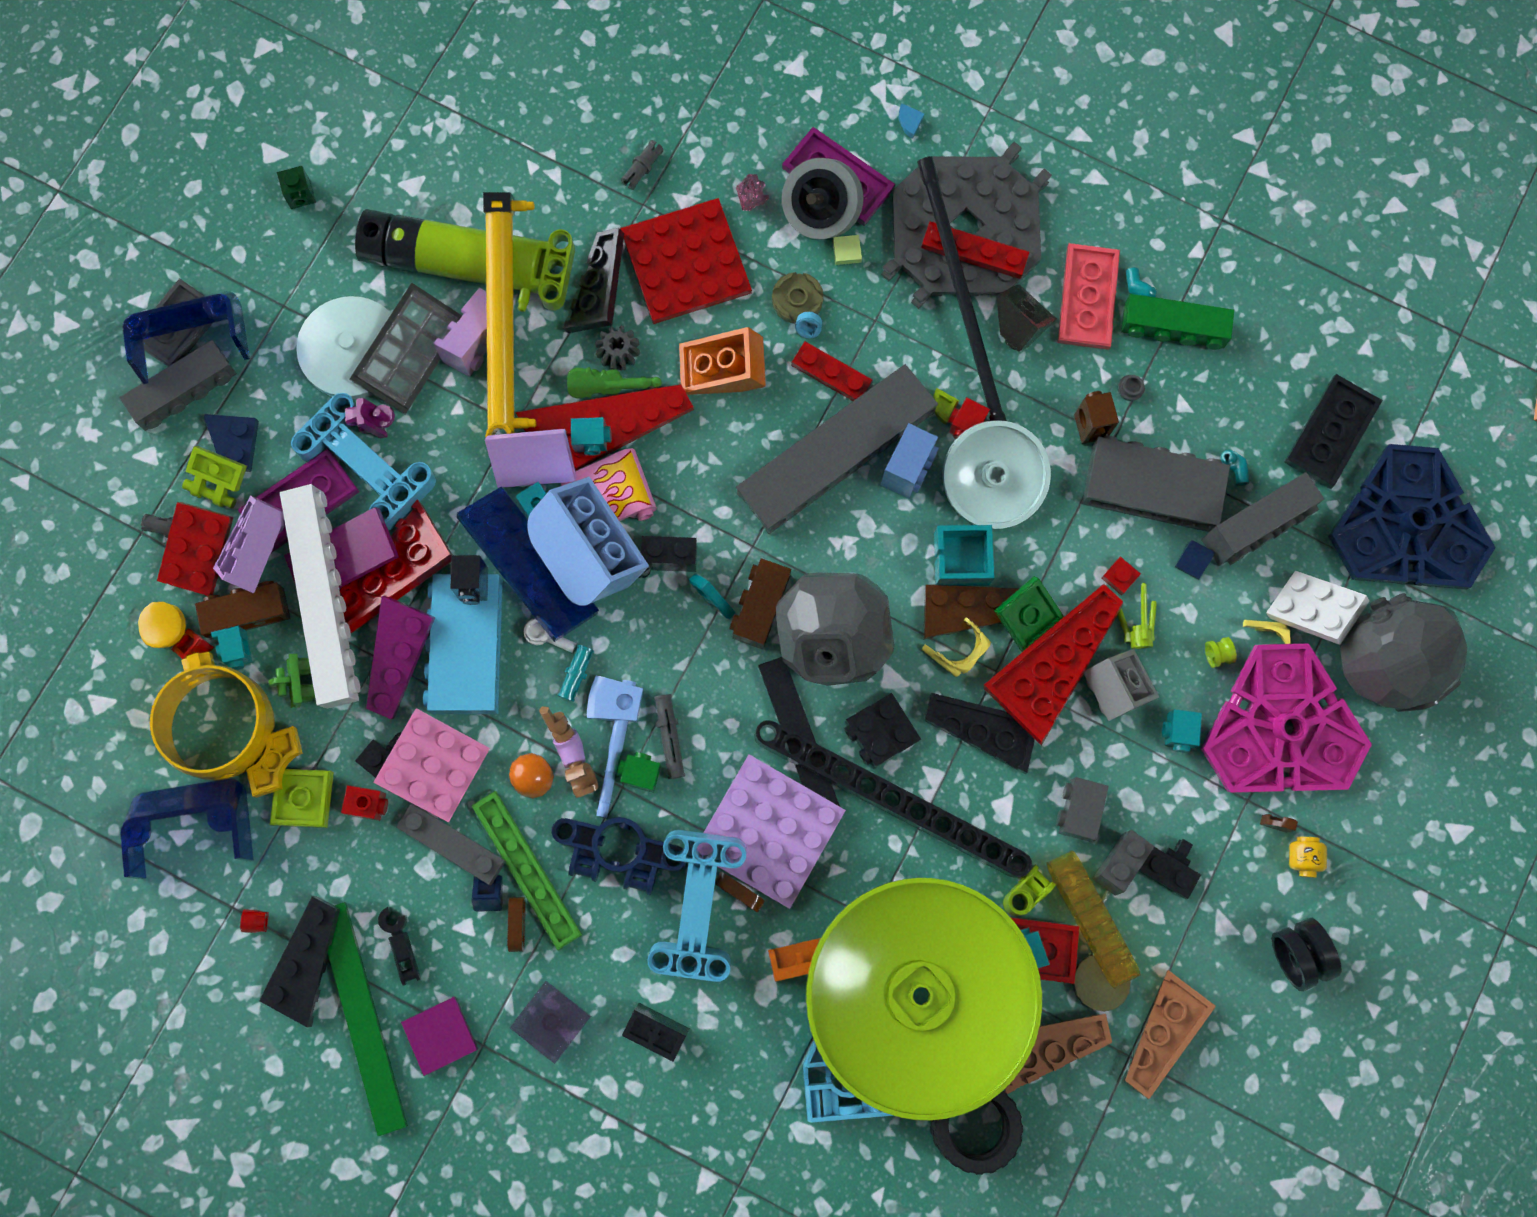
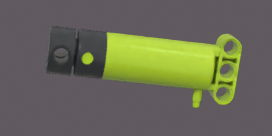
M365 209L362 212L355 236V252L358 261L486 284V230L403 215H393L392 213ZM558 229L553 231L548 241L513 235V289L520 290L518 300L519 311H526L531 293L538 294L543 306L548 310L556 311L564 305L575 255V245L570 233L566 230ZM559 242H568L567 247L564 249L556 248ZM556 266L563 267L562 272L559 274L550 273ZM548 292H558L555 299L548 300L545 298Z

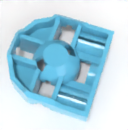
M812 1042L803 1062L808 1122L893 1116L875 1109L863 1101L862 1104L839 1106L838 1095L847 1098L856 1096L843 1085L841 1089L834 1086L831 1081L836 1077L825 1064L815 1042ZM825 1066L827 1082L809 1084L808 1068ZM819 1090H821L823 1114H821Z

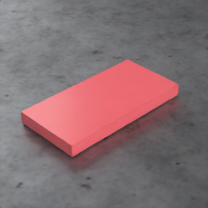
M1068 244L1057 343L1110 349L1120 250Z

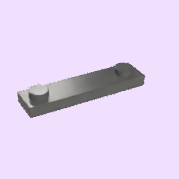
M412 803L396 826L401 831L488 885H492L506 863L504 859Z

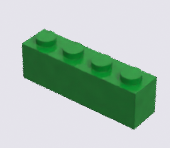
M1130 293L1124 303L1121 333H1127L1135 338L1143 336L1153 337L1160 342L1172 340L1186 346L1198 344L1212 350L1224 349L1232 338L1234 309Z

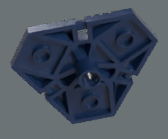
M1387 445L1361 484V492L1354 495L1328 536L1352 580L1397 584L1413 582L1414 585L1418 586L1424 585L1464 590L1471 588L1496 547L1470 502L1465 505L1463 504L1459 496L1464 492L1439 448ZM1369 498L1375 499L1377 501L1376 504L1369 500ZM1449 501L1454 510L1450 511L1446 502ZM1413 517L1418 520L1419 525L1414 522ZM1408 564H1413V571H1408Z

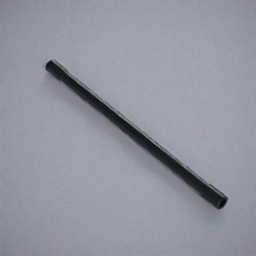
M932 156L924 157L918 160L917 163L923 184L926 186L987 407L990 409L989 419L990 421H1007L1001 407L939 187V178Z

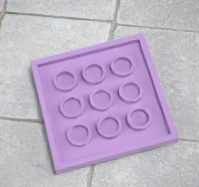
M748 754L704 833L741 839L745 843L747 850L745 862L738 868H719L790 909L846 810ZM705 842L697 846L698 851L702 855H709L713 852V848L709 843ZM735 846L729 847L726 850V855L731 859H737L742 854L741 850Z

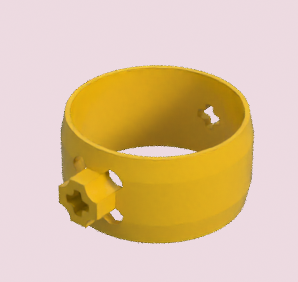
M212 653L188 655L185 659L181 660L184 671L171 678L162 687L154 700L150 714V731L153 742L167 763L187 775L205 780H224L238 776L255 765L265 752L269 735L275 729V717L271 703L264 690L254 680L235 669L215 665ZM216 678H235L241 680L250 691L256 708V724L249 743L236 758L225 765L208 770L192 769L181 759L173 742L172 723L178 705L187 693L208 680Z

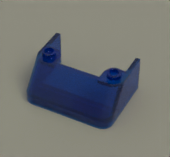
M223 291L142 310L129 315L124 320L122 326L126 359L143 384L149 383L143 339L227 319L232 340L244 360L250 359L242 306L238 297L233 292Z
M229 778L143 792L136 795L130 804L120 831L124 877L146 879L143 845L151 836V821L203 812L207 813V822L213 830L217 832L232 831L234 859L254 861L247 792L244 784Z

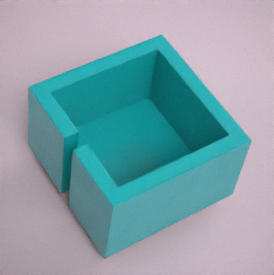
M992 525L937 526L934 532V555L937 557L935 561L936 585L989 586L994 580Z

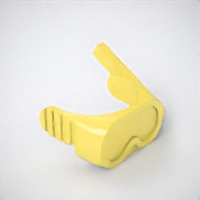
M967 617L964 621L973 629L976 637L975 647L968 657L960 661H951L938 651L935 652L926 644L921 649L955 677L970 671L991 644L985 634Z
M1254 620L1243 621V627L1255 628V631L1276 632L1285 644H1291L1290 629L1283 623Z

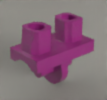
M365 398L356 399V407L345 409L346 424L349 426L358 425L359 431L363 434L372 433L380 439L387 438L385 428L389 427L395 418L391 407L387 405L376 406Z

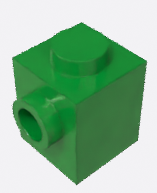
M636 752L635 756L628 754L626 761L621 760L617 776L621 777L620 782L623 785L654 793L662 766L658 762L651 761L652 756Z

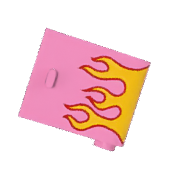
M635 449L621 450L576 471L577 478L575 481L590 477L619 521L628 517L638 518L639 521H643L654 515L653 512L657 507ZM562 482L561 485L563 486L572 482Z

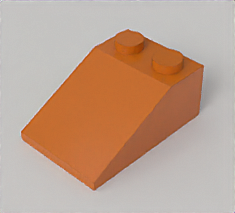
M749 327L679 344L680 381L687 395L744 392L766 387L763 336Z

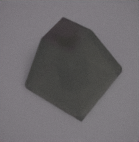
M1020 284L997 296L1000 335L1011 349L1018 352L1028 348L1057 319Z

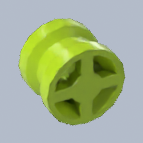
M1224 637L1219 642L1208 641L1205 643L1206 658L1212 668L1219 667L1221 663L1233 664L1236 662V649L1229 637Z

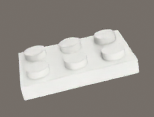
M1295 571L1266 613L1269 619L1340 645L1369 603L1367 595Z

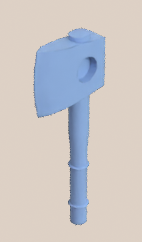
M596 675L588 697L587 718L614 721L609 744L606 771H604L605 776L596 814L598 817L607 818L628 722L637 723L644 690L643 688L636 687V682L623 680L620 682Z

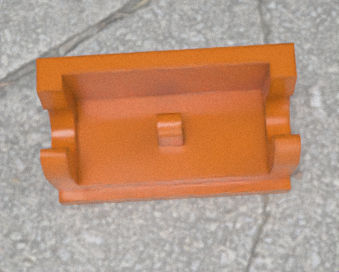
M821 938L768 950L775 982L808 974L813 954Z

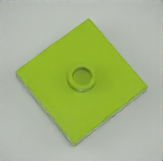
M285 769L282 778L283 789L273 792L270 825L328 828L334 772L326 770Z

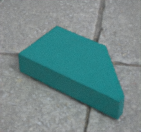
M696 573L689 579L690 584L710 605L714 604L726 619H730L736 613L708 580Z

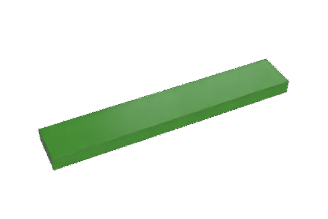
M494 791L471 805L500 855L506 861V865L556 949L560 950L581 937L583 934L498 792Z

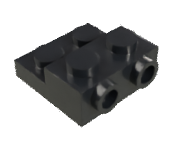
M892 693L871 706H867L845 721V733L851 742L857 741L862 749L859 751L860 757L867 766L871 764L873 769L921 740Z

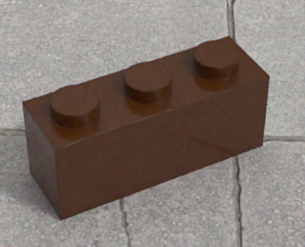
M762 558L758 565L753 564L748 580L752 581L749 590H743L739 605L743 606L740 615L734 614L729 628L733 630V639L764 649L776 617L777 603L784 595L792 569Z
M265 581L257 585L258 587H256L254 593L238 588L230 591L231 594L221 597L220 595H210L203 598L202 602L195 603L201 635L212 640L214 638H212L211 632L235 626H240L247 631L291 619L284 588L277 582Z

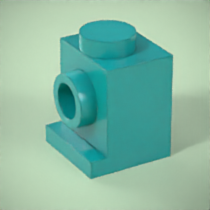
M240 626L211 632L212 638L219 642V645H216L219 661L235 670L243 669L244 664L252 663L246 630Z

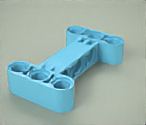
M338 393L292 437L291 446L298 456L307 462L328 448L380 495L370 506L369 510L376 507L381 512L389 511V516L384 521L388 531L396 527L397 522L401 518L404 519L413 509L411 506L417 499L421 501L434 488L436 483L435 476L429 466L423 462L413 463L399 475L348 429L350 426L345 422V412L341 413L339 411L344 405L356 407V403L347 393ZM324 424H331L327 431L321 432V427ZM312 442L308 450L301 451L305 443ZM420 473H427V478L424 481H415ZM408 492V497L404 501H397V496L400 493Z
M674 830L666 836L663 851L669 859L689 862L678 942L655 943L649 952L648 966L657 974L721 982L729 976L731 958L724 950L706 947L717 866L726 868L740 867L746 859V845L741 839L735 837ZM672 839H680L683 841L685 848L681 851H674L670 848L669 842ZM701 843H709L713 848V852L709 855H702L698 851L697 846ZM729 847H738L742 852L741 856L737 859L729 858L726 855V850ZM663 952L667 954L669 960L665 963H659L655 960L654 954ZM686 956H692L697 960V964L693 967H688L683 964L682 959ZM714 960H721L725 963L726 967L721 971H716L711 968L710 963Z

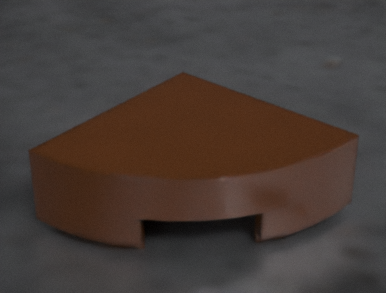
M1272 814L1262 815L1260 825L1285 833L1296 831L1298 823L1295 819L1288 817L1280 819L1272 816Z

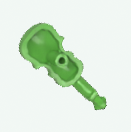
M590 367L586 369L574 368L567 375V390L570 396L574 398H591L595 393L615 395L622 389H646L650 386L658 388L662 385V380L659 377L623 378L620 372L615 369L599 372L597 369L591 370Z

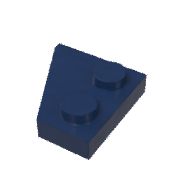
M204 414L216 453L246 465L245 472H251L259 421L256 418Z

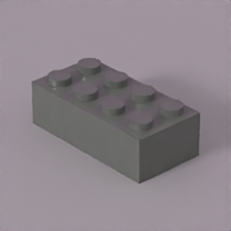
M1307 472L1220 523L1201 540L1206 548L1215 552L1213 558L1218 566L1226 562L1232 565L1242 559L1244 555L1265 545L1272 538H1277L1292 526L1308 519L1310 515L1319 510L1317 505L1325 498Z

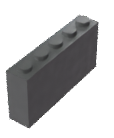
M1102 436L1096 439L1092 446L1082 499L1083 505L1210 532L1220 524L1230 465L1223 464L1219 459L1209 458L1204 460L1196 458L1191 453H1172L1164 447H1144L1142 443L1136 441L1121 442L1117 441L1118 439L1113 436Z

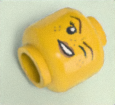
M1297 837V841H1293L1289 845V867L1299 871V877L1317 878V872H1323L1327 869V846L1320 842L1318 837Z

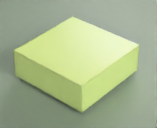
M859 235L833 237L836 265L862 262Z

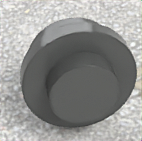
M1127 375L1118 384L1120 396L1128 401L1138 400L1145 391L1143 380L1136 375Z

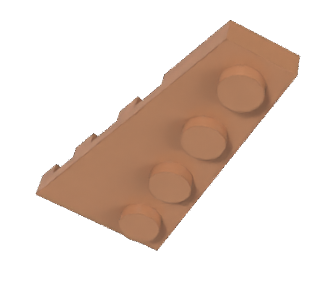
M1169 970L1165 974L1124 1079L1127 1084L1147 1099H1150L1216 1007Z
M1097 1014L1040 1026L1030 1056L1021 1071L1004 1091L1009 1094L1027 1083L1029 1084L1076 1059H1080L1111 1044L1112 1039L1106 1014Z

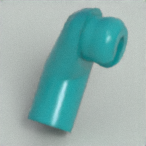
M1233 450L1223 451L1220 459L1223 464L1230 465V470L1235 473L1236 485L1243 486L1249 484L1246 459Z

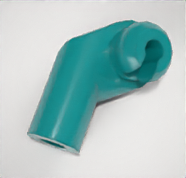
M1132 267L1126 270L1129 293L1156 297V289L1140 280L1138 268Z

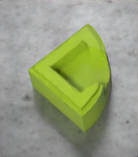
M936 388L933 398L938 403V406L934 413L946 425L960 400Z

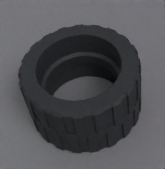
M1002 1091L990 1101L995 1105L1002 1117V1132L995 1146L985 1153L969 1154L960 1150L950 1136V1118L931 1120L930 1132L934 1139L933 1142L940 1153L952 1165L967 1173L983 1175L984 1173L991 1174L997 1172L996 1170L1004 1168L1012 1158L1014 1159L1022 1143V1116L1014 1100L1005 1091Z

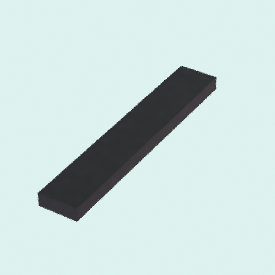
M779 657L759 664L758 668L779 724L816 743L789 668L783 662V658ZM789 740L786 742L790 754L799 753L800 748L796 741ZM811 754V764L814 767H822L824 762L821 754ZM795 765L803 786L840 807L831 783Z

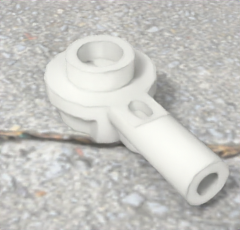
M531 619L524 627V637L532 645L538 646L548 642L571 653L576 648L577 643L552 633L549 624L543 619Z

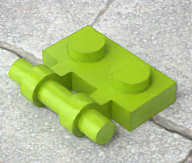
M193 446L185 472L195 475L193 481L185 479L182 488L190 491V494L197 498L204 497L212 500L214 505L219 507L226 506L232 509L235 507L237 500L228 496V489L234 492L239 491L247 466L200 446ZM206 481L217 484L216 489L213 490L206 487Z

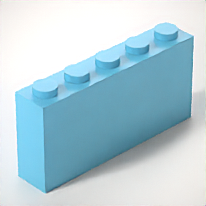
M434 574L433 582L428 584V598L432 599L431 609L427 610V614L434 616L435 620L430 630V636L427 637L425 642L426 652L430 653L429 663H425L424 676L428 680V690H424L423 705L427 707V711L431 714H498L503 580L499 574H488L487 601H480L478 605L463 604V601H460L450 589L451 574Z

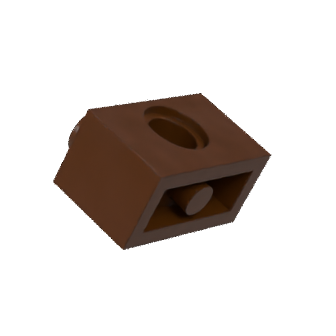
M1094 391L1087 394L1074 414L1082 444L1095 442L1098 437L1110 436L1119 423L1111 392L1102 394L1101 391Z

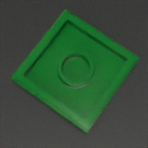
M1035 576L994 610L1022 652L1064 617L1041 580Z

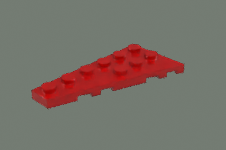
M679 384L515 413L518 418L536 420V427L524 429L525 432L565 429L575 471L693 411L694 407L684 388ZM604 417L606 425L611 426L612 441L607 442V451H600L598 455H586L584 452H575L571 445V419Z
M418 499L411 506L413 508L412 512L405 520L401 518L395 525L397 529L391 535L399 558L352 581L349 585H345L339 590L340 596L343 597L346 604V611L343 612L344 619L349 625L351 633L379 614L382 596L398 600L451 562V555L453 554Z
M1105 584L1101 585L984 684V690L1041 746L1123 606V601Z

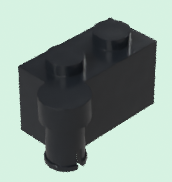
M642 536L640 553L649 567L638 578H641V576L643 578L648 577L652 567L653 570L696 572L697 538Z

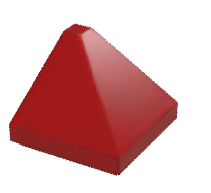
M188 628L180 641L171 650L180 658L185 659L188 655L210 652L214 647Z

